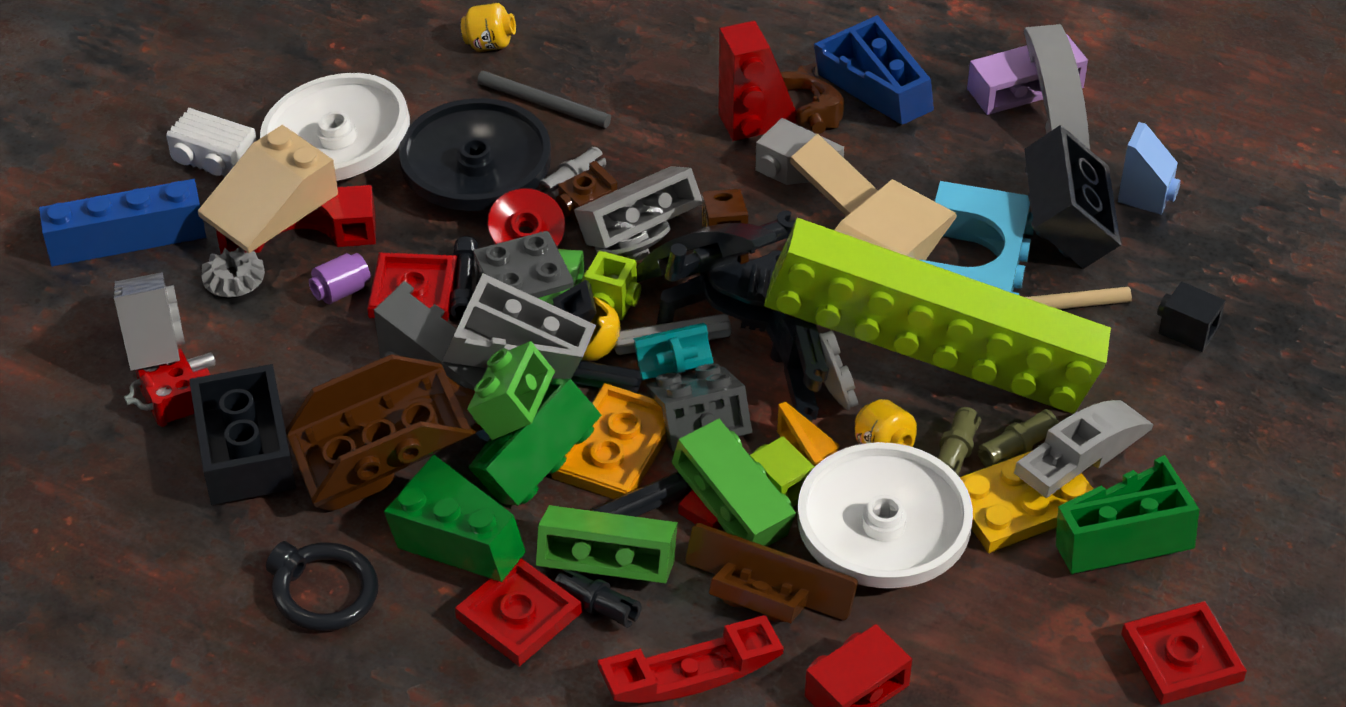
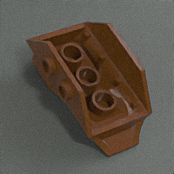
M393 354L312 388L285 431L314 506L333 511L380 492L393 481L395 472L482 430L483 428L475 422L467 410L475 391L465 388L446 375L441 363Z

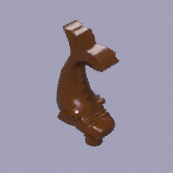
M816 63L806 66L801 65L798 71L780 72L787 90L807 89L814 94L811 103L797 109L796 123L798 126L809 131L812 129L813 133L816 134L823 133L826 128H838L844 114L843 97L830 83L815 76Z

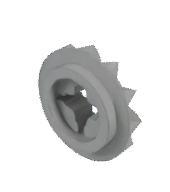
M224 247L221 255L210 254L209 262L202 264V283L208 291L222 297H237L247 294L257 288L264 278L263 260L258 259L255 251L245 253L241 247H238L235 251L229 252ZM235 267L237 276L233 277V274L227 268Z

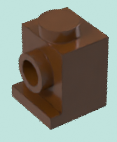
M593 161L589 163V170L558 184L556 202L562 209L564 216L570 217L579 226L574 209L618 190L617 181L598 162Z

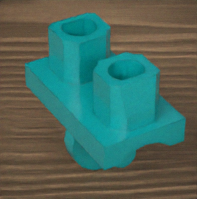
M705 323L633 338L642 380L670 372L682 373L685 370L697 368L704 364L714 363L709 345L707 325Z

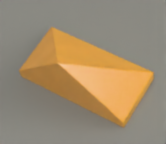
M787 402L778 404V434L780 437L784 436L814 466L838 451L840 445L790 404Z

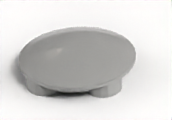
M831 330L823 334L818 333L826 365L829 368L825 385L838 403L849 411L851 407L858 405L854 392L855 384L848 366H843L839 356L841 353L833 331Z

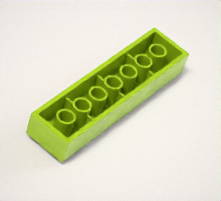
M800 218L796 219L774 267L764 303L765 307L1072 414L1077 411L1107 364L1111 327Z

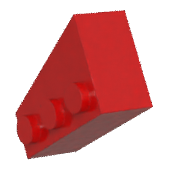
M755 20L719 28L718 114L732 141L763 135L781 118L797 125L796 109L771 48Z

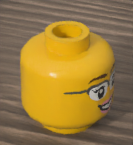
M500 3L478 5L469 8L466 16L462 17L461 33L465 44L471 45L477 52L498 50L509 45L511 35L516 33V22L513 14H508Z
M879 399L867 404L856 416L855 437L859 444L885 442L913 447L915 443L917 423L913 415L890 400Z

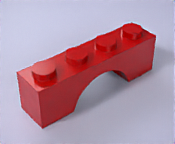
M372 185L337 187L338 195L282 232L303 228L317 230L328 235L337 247L376 244L375 206ZM216 230L221 254L224 247L229 252L235 251L239 247ZM266 243L255 249V253H260Z

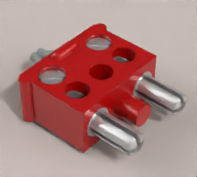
M178 349L180 361L135 370L137 380L130 385V393L124 396L127 405L135 404L141 410H151L157 425L161 427L166 426L168 422L195 414L189 379L210 375L208 368L215 366V357L211 352L187 360L182 349ZM137 386H139L147 404H143L139 399L134 398Z

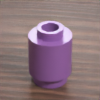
M345 253L313 268L311 271L312 278L309 279V286L317 300L322 299L325 303L332 304L362 290L364 284L371 280V275L365 260L360 254L350 255Z

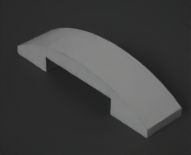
M1062 25L1025 27L1024 34L1030 61L1036 64L1048 118L1045 125L1046 133L1061 125L1090 149L1087 114L1080 76L1070 42Z

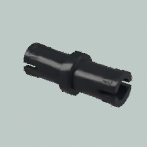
M563 570L564 574L559 573L555 579L557 585L581 601V604L584 605V610L592 615L603 614L626 628L632 626V621L636 622L640 616L641 603L612 590L610 584L601 579L593 581L571 570Z

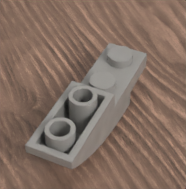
M1110 400L1091 405L1050 428L1045 442L1017 461L1014 474L1042 496L1048 498L1091 465L1098 469L1151 431L1153 423L1121 400Z

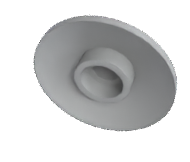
M664 221L607 248L595 247L596 253L600 250L619 256H627V258L636 261L642 260L650 254L648 248L660 241L670 231L669 223Z

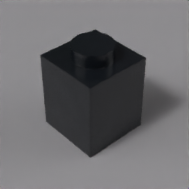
M1181 281L1173 294L1166 293L1160 302L1157 315L1162 318L1158 333L1203 352L1220 327L1226 300Z

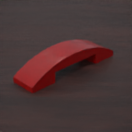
M762 615L725 625L723 637L647 658H645L640 648L599 659L597 666L614 701L629 703L658 702L698 694L728 684L772 662L783 654L784 648L767 616Z

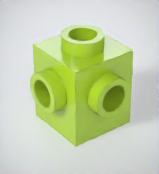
M599 250L591 266L584 273L582 282L587 280L591 284L593 296L614 308L618 313L619 319L623 320L630 306L635 307L641 294V284L637 283L636 260Z

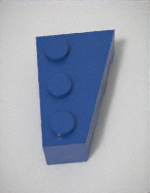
M878 15L814 43L818 75L897 123L903 125L934 110L930 77Z

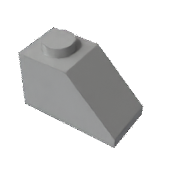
M781 118L756 142L755 170L786 185L810 182L790 163V159L816 133ZM822 137L844 158V146Z

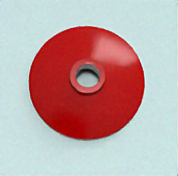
M527 188L507 192L508 194L505 193L499 197L491 207L488 216V231L494 244L543 231L550 233L557 247L562 241L565 232L564 214L558 203L544 192ZM526 226L529 227L532 230V232L523 233L519 231V228Z

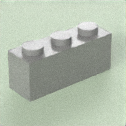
M670 166L574 209L586 245L607 248L702 205V198L692 168Z

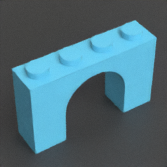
M940 181L935 202L950 209L957 215L943 237L981 244L990 249L997 258L990 263L976 267H961L926 260L920 261L1019 295V293L1013 292L1014 288H1022L1025 266L1019 265V262H1027L1031 239L1025 238V235L1033 236L1034 233L1031 224L1033 215L1030 212L1031 203L1028 195Z

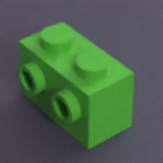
M532 341L511 350L504 348L494 353L487 361L488 367L483 378L474 388L475 394L467 410L475 422L484 429L492 440L532 424L553 378L555 370Z

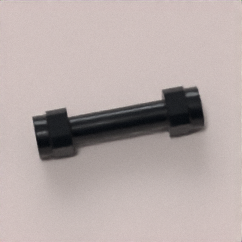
M468 236L460 237L455 241L453 253L457 256L456 289L451 292V314L460 320L474 293L472 290L473 266H475L473 250L478 249V242Z

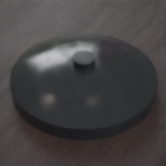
M471 98L442 104L418 117L408 127L400 143L399 157L402 175L408 186L417 195L430 203L448 209L480 211L491 209L495 201L505 193L508 194L507 192L523 188L536 189L540 185V180L546 177L550 168L551 143L548 131L543 123L528 110L502 100Z

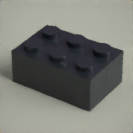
M1061 125L1025 148V173L1028 177L1030 191L1028 198L1033 215L1031 224L1036 234L1042 239H1048L1066 259L1074 260L1083 269L1121 246L1109 165Z
M273 364L189 379L203 472L211 505L296 489Z

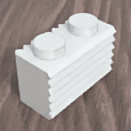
M188 108L187 113L184 112L183 117L179 118V122L176 121L175 126H172L171 130H168L166 134L170 155L174 161L182 165L191 164L193 167L203 168L206 172L208 171L213 175L220 176L222 174L224 177L252 143L256 141L254 128L192 108Z

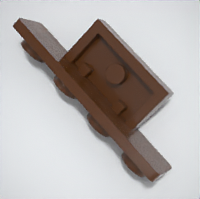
M696 523L692 527L685 562L693 567L716 574L711 580L710 595L721 598L723 602L730 606L746 607L763 613L769 620L774 622H788L791 624L805 607L841 620H846L850 616L858 585L856 578L701 523Z

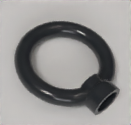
M282 541L272 550L266 562V570L274 575L272 595L278 610L286 619L305 629L334 631L348 627L362 619L371 610L377 598L379 584L373 565L359 551L346 545L324 542L310 544L297 549L287 541ZM335 560L348 565L357 573L361 582V590L357 599L341 611L326 614L314 613L302 608L293 600L290 594V581L297 580L303 573L306 564L310 562Z

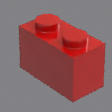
M875 624L863 633H854L844 642L843 646L828 656H819L810 664L808 669H806L805 697L815 707H879L910 685L912 658Z

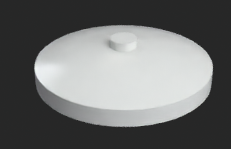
M341 73L312 80L283 96L264 118L260 130V138L283 124L334 160L336 181L362 174L390 157L399 148L410 125V115L402 92L390 81L371 74Z
M875 442L854 445L837 451L826 457L812 469L799 493L798 528L801 538L811 555L825 568L854 577L858 580V584L868 587L904 588L925 583L938 577L959 560L967 547L971 534L973 508L970 495L963 481L947 464L937 457L907 445Z

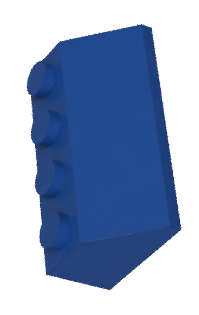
M195 179L175 181L168 184L137 188L130 191L39 207L42 233L52 267L207 238L203 219L198 215L200 202Z

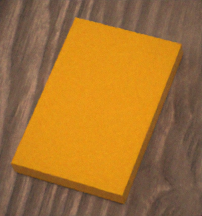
M604 383L592 402L602 415L593 425V433L584 442L574 445L565 455L567 459L563 466L551 475L552 479L616 499L638 489L666 441L667 435L662 407L653 398Z

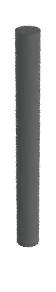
M484 70L478 76L477 82L480 85L588 123L607 128L611 122L610 114Z

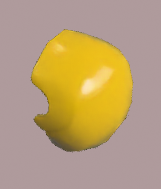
M594 296L597 313L591 323L595 324L596 327L581 359L589 362L597 361L610 353L616 345L621 330L620 319L616 310Z

